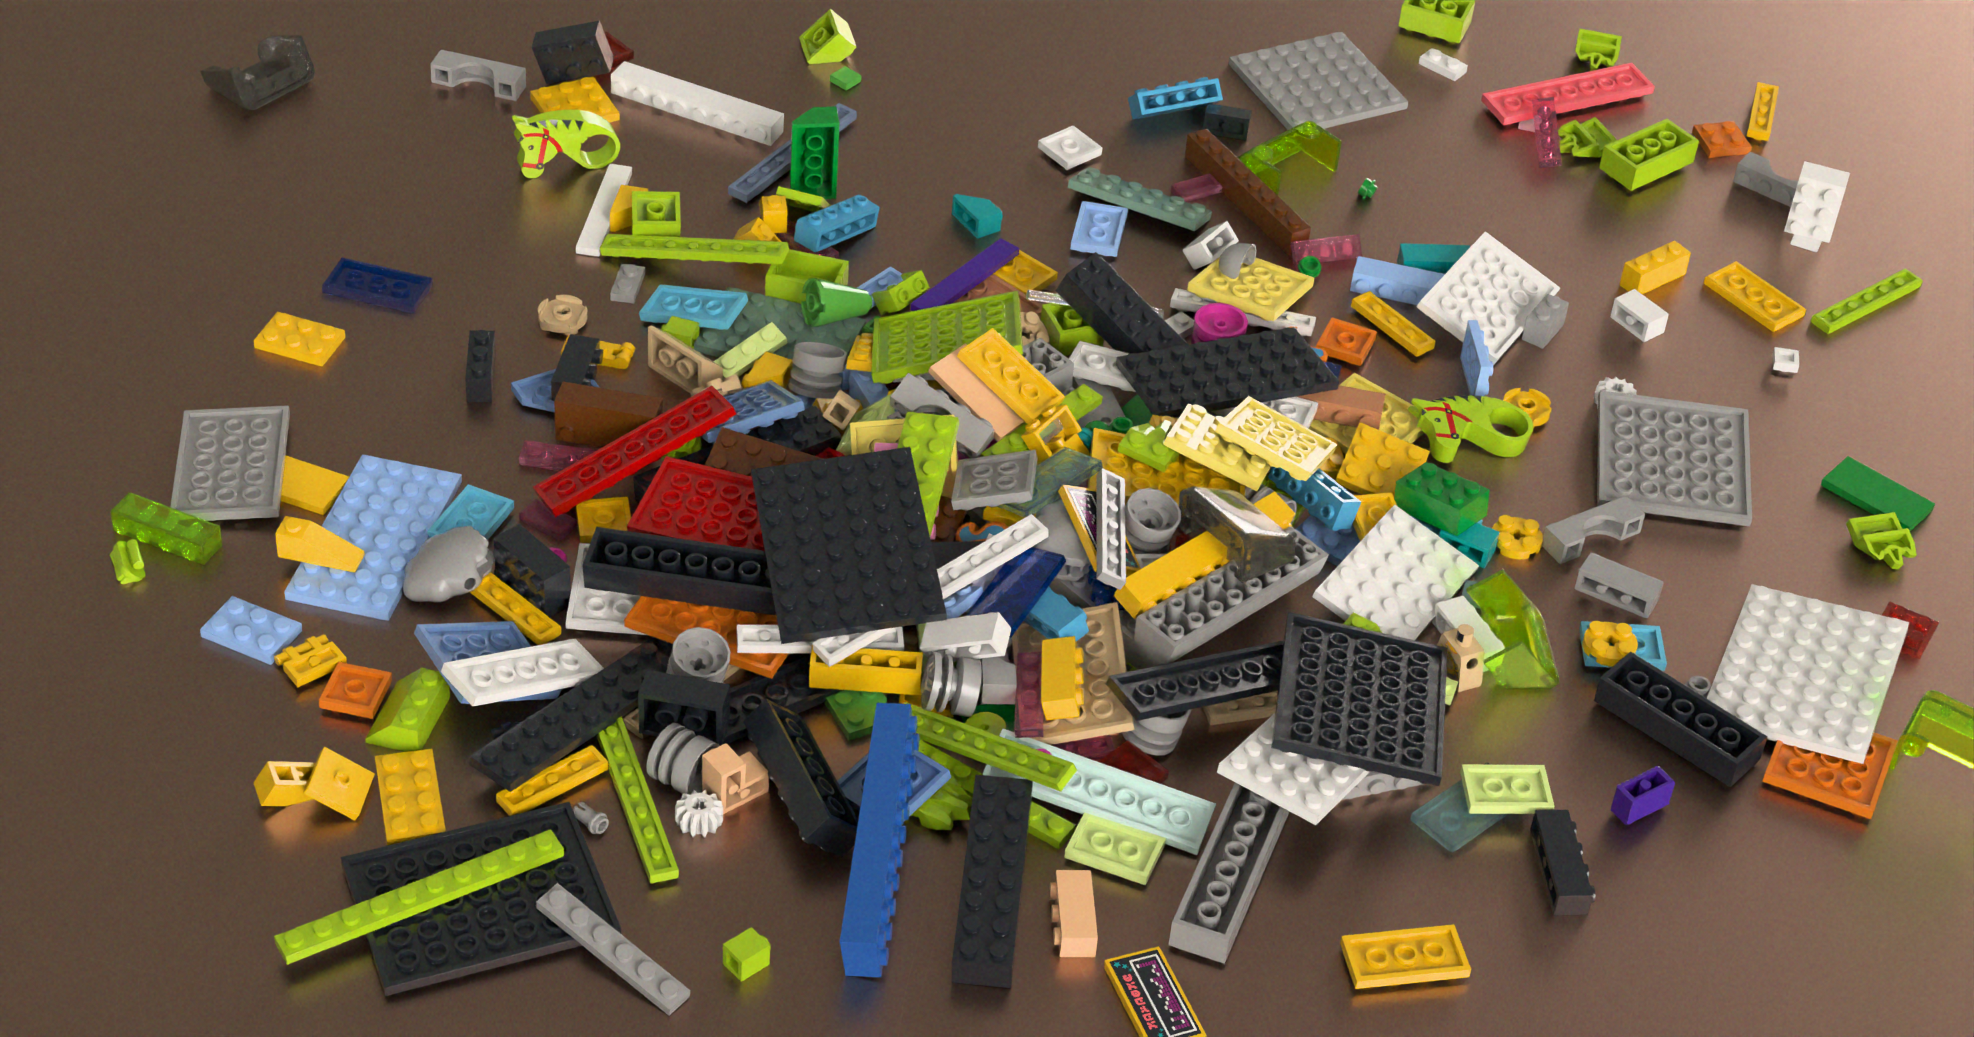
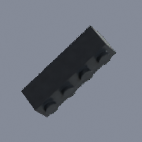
M1535 810L1530 831L1553 914L1588 915L1591 903L1595 902L1596 894L1594 886L1590 885L1589 867L1583 862L1582 843L1578 842L1576 838L1577 827L1575 821L1571 820L1569 810Z

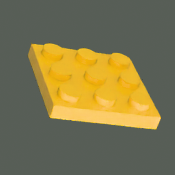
M594 76L530 91V98L540 113L558 110H583L600 115L609 123L620 120L619 111Z
M1360 422L1335 481L1342 487L1362 495L1392 493L1393 497H1395L1396 481L1424 464L1430 451Z

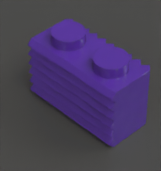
M1655 766L1650 771L1647 770L1646 773L1642 772V775L1638 774V777L1634 776L1633 779L1630 778L1625 783L1621 782V785L1617 784L1611 811L1625 825H1628L1670 804L1669 801L1671 800L1670 797H1672L1671 793H1673L1672 789H1674L1675 782L1660 767Z

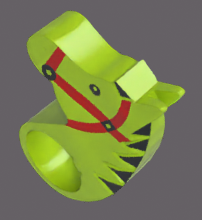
M558 110L541 113L530 118L512 116L516 126L514 135L517 142L520 143L517 162L522 173L527 178L539 177L544 171V164L553 159L558 152L565 153L577 163L589 169L603 168L612 163L619 154L620 142L612 125L600 115L592 112ZM598 134L609 136L607 143L596 151L584 152L580 150L581 142L584 143L588 136L591 137Z
M1464 395L1444 397L1432 401L1413 398L1411 403L1414 406L1408 408V411L1418 418L1417 427H1420L1429 438L1431 455L1437 461L1443 463L1453 461L1461 439H1467L1497 456L1515 457L1525 450L1533 431V422L1525 411L1509 402L1492 397ZM1492 424L1506 425L1515 430L1519 436L1510 437L1503 435L1495 430Z

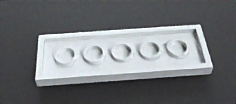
M576 639L445 662L441 673L473 707L578 686L604 668Z

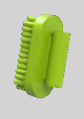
M134 539L128 542L118 541L113 546V551L109 554L115 567L117 580L121 584L142 580L145 577L144 562L137 541Z

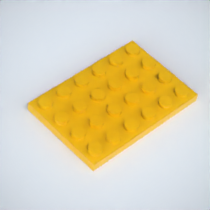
M1094 428L1090 453L1089 489L1097 490L1096 475L1103 468L1125 479V506L1132 493L1139 489L1151 488L1170 495L1178 504L1181 516L1196 518L1201 521L1221 523L1245 509V485L1181 453L1174 463L1171 462L1166 471L1162 472L1118 452V446L1126 434Z

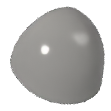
M1236 243L1226 248L1219 259L1220 272L1227 277L1236 279L1240 274L1242 263L1251 265L1255 262L1256 245Z

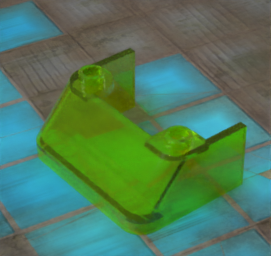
M1306 121L1255 146L1237 158L1278 196L1282 171L1274 167V164L1302 150L1334 172L1338 167L1342 140L1315 122Z
M1502 569L1466 588L1467 593L1481 608L1482 615L1480 617L1489 625L1490 630L1498 640L1502 641L1505 647L1502 651L1483 660L1484 665L1493 673L1497 684L1507 689H1551L1559 685L1560 680L1543 617L1537 607Z
M1935 690L1926 691L1919 700L1898 740L1889 769L1894 770L1904 754L1911 757H1920L1924 754L1927 747L1974 769V708Z

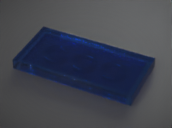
M342 257L323 283L322 292L415 313L433 286V278Z
M1031 547L1005 562L967 615L973 616L999 612L1011 627L1009 636L1011 638L1066 563L1065 556Z

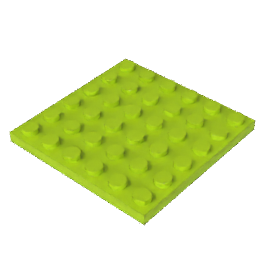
M1018 291L874 319L871 371L873 383L888 384L895 379L905 377L908 373L914 377L916 375L919 376V374L928 373L932 365L965 343L967 345L992 328L1020 354H1023Z

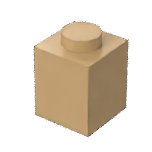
M839 390L822 416L844 430L861 403L842 390Z

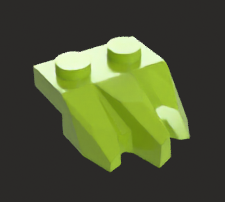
M1579 28L1575 52L1580 61H1590V71L1597 70L1600 64L1613 67L1619 57L1622 36Z
M1596 117L1581 124L1575 119L1562 125L1556 132L1562 138L1558 142L1559 153H1572L1573 156L1601 157L1604 146L1617 141Z
M1164 420L1156 428L1149 423L1131 427L1118 446V452L1162 472H1165L1170 463H1174L1180 455L1179 452L1163 445L1172 429L1171 422Z
M1895 512L1852 518L1846 523L1854 545L1875 560L1884 559L1891 569H1899L1904 565L1902 556L1907 558L1917 556L1912 535L1908 528L1902 529Z
M951 776L911 816L919 817L921 825L926 828L951 830L954 826L952 821L970 820V807H972L973 798Z

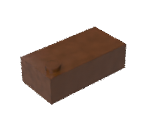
M562 382L554 400L555 438L560 441L602 448L662 414L663 398Z

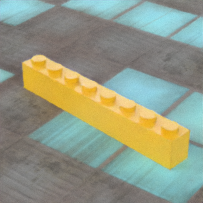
M1274 491L1126 577L1125 585L1121 590H1116L1114 597L1136 619L1137 616L1284 529L1292 527L1291 522L1295 513Z

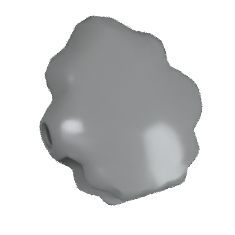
M1062 499L1039 507L1036 512V518L1048 529V537L1028 549L1037 554L1036 557H1032L1033 563L1046 576L1060 580L1078 581L1092 573L1094 569Z
M472 526L455 527L427 539L420 547L417 555L408 562L404 569L403 592L405 596L415 602H442L453 596L475 590L481 584L483 578L492 571L495 561L493 552L487 548L489 544L487 539Z

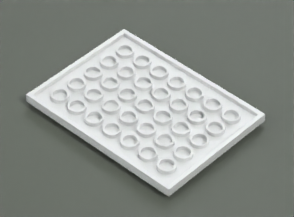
M1752 584L1707 699L1768 736V740L1776 742L1779 740L1787 745L1863 764L1908 631L1909 622Z

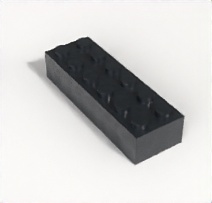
M1097 252L1068 272L1055 290L1114 350L1136 354L1172 348L1174 346L1189 345Z
M1629 652L1599 679L1594 698L1596 703L1729 787L1761 759L1768 736L1633 652Z
M765 699L743 720L748 730L747 736L756 745L758 757L766 764L769 770L767 774L778 787L779 797L789 808L788 814L797 824L801 839L809 845L815 844L821 847L827 853L832 852L843 857L855 845L858 819L803 717Z

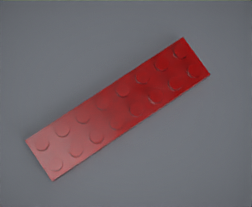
M710 386L533 486V489L545 506L557 517L560 514L567 513L581 502L590 500L602 490L614 486L625 477L637 473L639 469L660 460L662 456L681 448L690 440L704 435L706 431L725 423L729 418L736 415L734 407L713 386Z

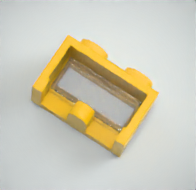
M1066 404L1058 407L1051 405L1041 412L1043 417L1040 420L1035 419L1025 426L1027 431L1021 437L1029 450H1036L1037 462L1051 459L1053 454L1050 450L1061 448L1066 444L1064 440L1066 436L1082 431Z

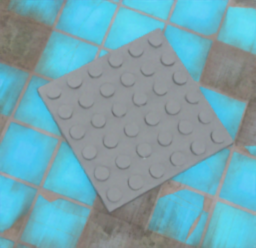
M1335 32L1329 35L1317 36L1307 40L1229 57L1230 67L1292 136L1407 109L1408 107L1406 98L1343 32Z
M1600 390L1598 396L1597 506L1627 496L1644 513L1750 526L1752 522L1748 409Z

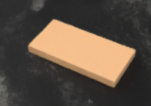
M965 343L932 365L928 373L958 403L966 406L972 415L978 419L984 418L989 421L993 426L992 428L995 429L994 439L998 442L1026 422L957 357L959 351L967 346Z

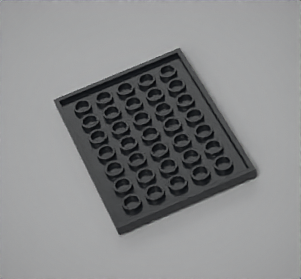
M910 447L751 469L781 644L947 620Z
M1288 612L1271 748L1285 753L1291 752L1304 755L1312 759L1335 762L1338 765L1357 767L1369 772L1383 773L1395 778H1405L1422 784L1439 786L1442 779L1448 648Z
M570 802L341 857V865L354 904L356 905L550 829L564 848V857L365 934L385 996L582 946L536 908V901L557 883L621 934L620 923Z

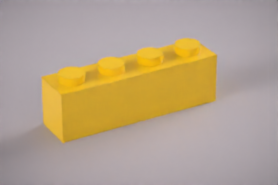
M812 645L809 687L920 695L923 653L861 648L829 667L813 651Z

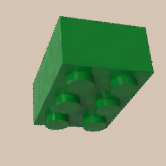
M1425 462L1396 481L1394 500L1397 506L1410 516L1458 536L1487 516L1490 489L1479 485L1477 482L1464 479L1456 473L1441 469L1435 464Z

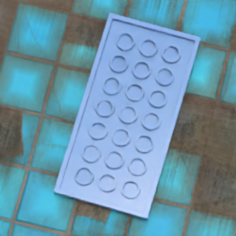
M362 454L321 526L362 549L365 555L354 573L301 562L284 591L285 600L389 621L404 593V569L408 562L417 555L422 544L429 539L427 531L450 506L462 483V475Z

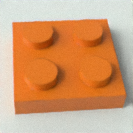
M1734 121L1693 125L1692 133L1699 140V144L1709 158L1745 155L1751 152L1752 146Z
M1332 317L1318 340L1316 347L1324 349L1328 357L1361 366L1376 340L1377 331Z
M338 662L319 698V708L373 719L392 682V672Z

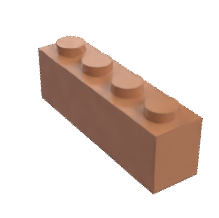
M1339 385L1336 390L1296 397L1318 402L1317 412L1313 420L1351 427H1358L1361 422L1379 430L1386 394Z

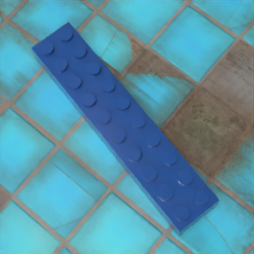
M876 704L840 936L845 976L881 977L882 968L887 966L889 961V948H886V940L891 941L892 923H889L890 916H895L896 898H893V892L899 890V874H896L897 867H902L903 850H900V843H905L906 826H903V822L909 819L910 805L906 801L907 796H912L913 780L910 779V774L916 771V756H913L914 750H919V733H916L917 716H912L911 704Z

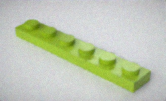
M1082 384L1067 394L1063 402L1058 406L1066 404L1077 421L1101 405L1103 396L1087 385ZM1051 422L1039 433L1042 440L1052 433L1056 426ZM1027 423L981 453L980 457L1030 451L1021 437L1027 431L1025 428Z

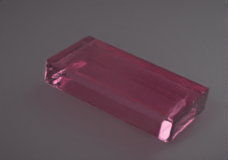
M1210 173L1171 185V192L1175 196L1183 198L1185 202H1191L1222 191V185Z
M537 499L519 513V520L560 541L577 528L576 519L566 514H560L555 517L545 504Z

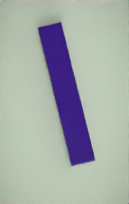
M1000 238L913 301L910 310L917 311L954 303L1018 256L1019 248Z

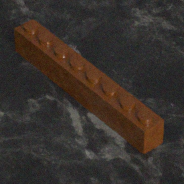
M1203 129L1187 135L1185 157L1288 256L1308 249L1311 227L1210 131Z

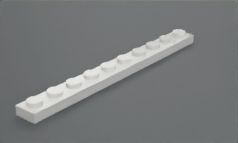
M1030 514L937 569L943 599L1048 537V529ZM895 628L821 638L812 643L813 651L831 667Z

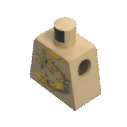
M1462 624L1456 629L1445 631L1441 634L1437 646L1448 648L1446 677L1458 681L1457 692L1479 687L1482 684L1485 653L1482 646L1473 636L1474 628L1468 624Z

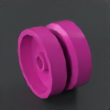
M1210 303L1202 306L1195 314L1191 344L1246 335L1248 325L1246 315L1239 308L1229 304Z

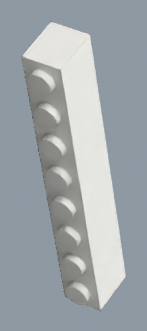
M626 61L611 74L612 94L769 146L783 133L784 113Z

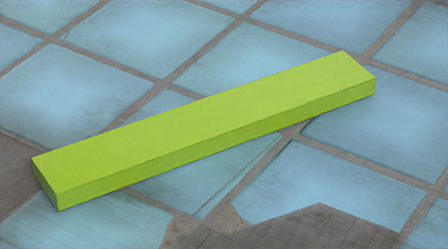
M1905 268L1812 315L1811 323L1827 334H1830L1920 288L1923 280Z

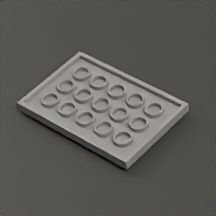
M289 406L184 410L169 513L171 522L279 517L290 418Z

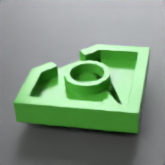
M844 690L826 697L825 705L847 740L850 741L872 734L876 704L887 703V698L881 692Z

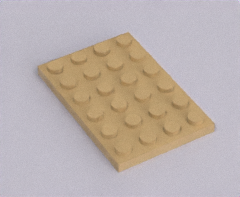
M1117 602L1083 608L1087 615L1086 623L1089 632L1076 641L1077 647H1082L1084 654V663L1080 664L1084 674V684H1080L1084 694V705H1080V717L1046 720L1041 703L1042 640L1048 638L1023 620L1013 621L1012 644L1014 665L1016 666V687L1021 735L1054 745L1134 730L1133 716L1106 685L1110 675L1127 672L1120 612Z

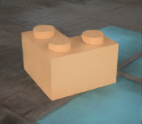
M725 743L702 755V792L706 789L708 795L716 794L718 800L722 801L723 814L769 792L768 770L750 751L738 756Z

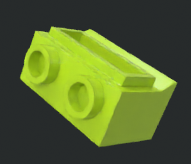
M922 270L903 273L901 275L903 281L897 285H889L887 290L876 291L871 294L881 316L887 312L892 313L902 310L926 293V290L930 287Z

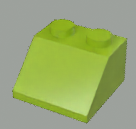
M831 9L799 37L809 64L841 62L857 48L848 23Z
M632 191V235L680 237V192Z

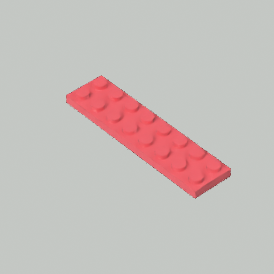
M1627 63L1483 93L1481 101L1503 125L1633 97H1641L1652 94L1655 86L1633 63Z

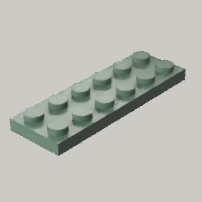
M1086 168L1069 179L1067 187L1193 231L1209 221L1212 211L1205 209L1206 207L1202 204H1190L1181 197L1164 195L1161 190H1149L1143 188L1140 183L1123 181L1117 175L1102 174L1096 168Z

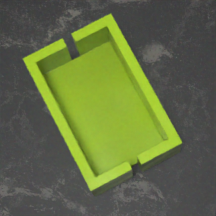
M789 249L782 264L770 266L766 274L765 295L801 304V301H806V293H802L805 282L809 278H818L848 285L849 261Z

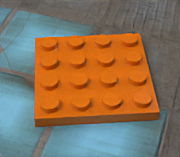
M1874 732L1863 764L1787 745L1777 740L1764 774L1763 782L1871 819L1898 740Z

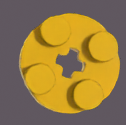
M1514 388L1504 395L1503 401L1519 407L1529 415L1533 422V428L1534 426L1543 425L1549 420L1552 409L1550 407L1551 402L1542 392L1530 388L1528 392L1521 391V388Z
M1502 515L1492 527V529L1500 532L1497 547L1501 549L1500 554L1503 556L1521 560L1529 558L1530 554L1535 553L1536 555L1539 553L1543 534L1539 529L1537 521Z
M1592 621L1589 628L1585 631L1582 647L1586 655L1589 656L1591 654L1597 658V663L1613 667L1629 652L1636 654L1638 642L1632 633L1631 626L1626 623L1617 624L1613 622Z

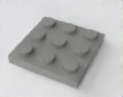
M1036 450L958 460L951 500L953 510H971L975 507L983 506L996 507L1006 503L1020 504L1032 500L1038 460Z

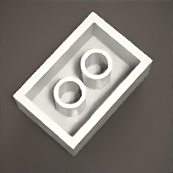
M1804 161L1784 232L1829 243L1850 173Z

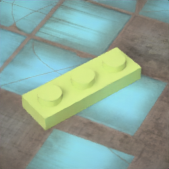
M771 322L713 362L723 367V379L735 374L739 377L752 368L755 361L759 360L766 351L774 353L786 345L787 338Z

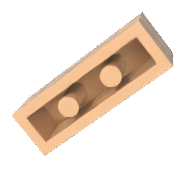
M1056 870L1055 882L1049 883V899L1055 900V904L1051 906V921L1057 922V927L1053 928V944L1059 945L1060 957H1095L1098 935L1091 870Z

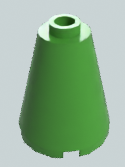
M809 278L803 287L802 293H806V301H801L802 314L805 323L812 325L811 327H819L865 315L872 307V297L863 289L818 278Z

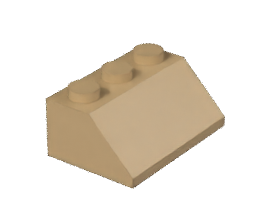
M652 325L648 327V366L689 393L691 390L702 386L705 389L708 387V382L721 378L723 382V367L719 366V364L708 359L671 334Z

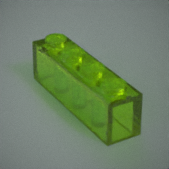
M131 492L110 511L113 531L205 565L222 547L219 525Z

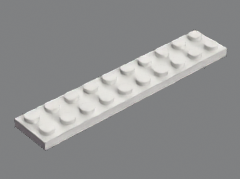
M1079 341L1069 358L1074 363L1073 377L1095 381L1101 385L1118 387L1124 391L1136 392L1116 366L1117 357L1128 355L1129 353ZM1299 397L1262 402V404L1308 429L1318 408V402ZM1236 407L1211 412L1220 416H1227Z

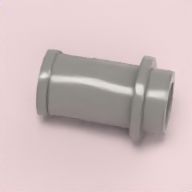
M585 802L578 803V806L583 808V810L575 805L573 811L576 819L586 825L591 833L601 834L607 829L609 820L605 813L595 811Z

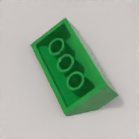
M836 106L812 107L792 121L790 189L820 196L825 200L836 199L840 126Z

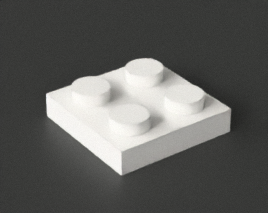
M1075 126L1068 127L1038 141V148L1066 170L1102 155V147Z

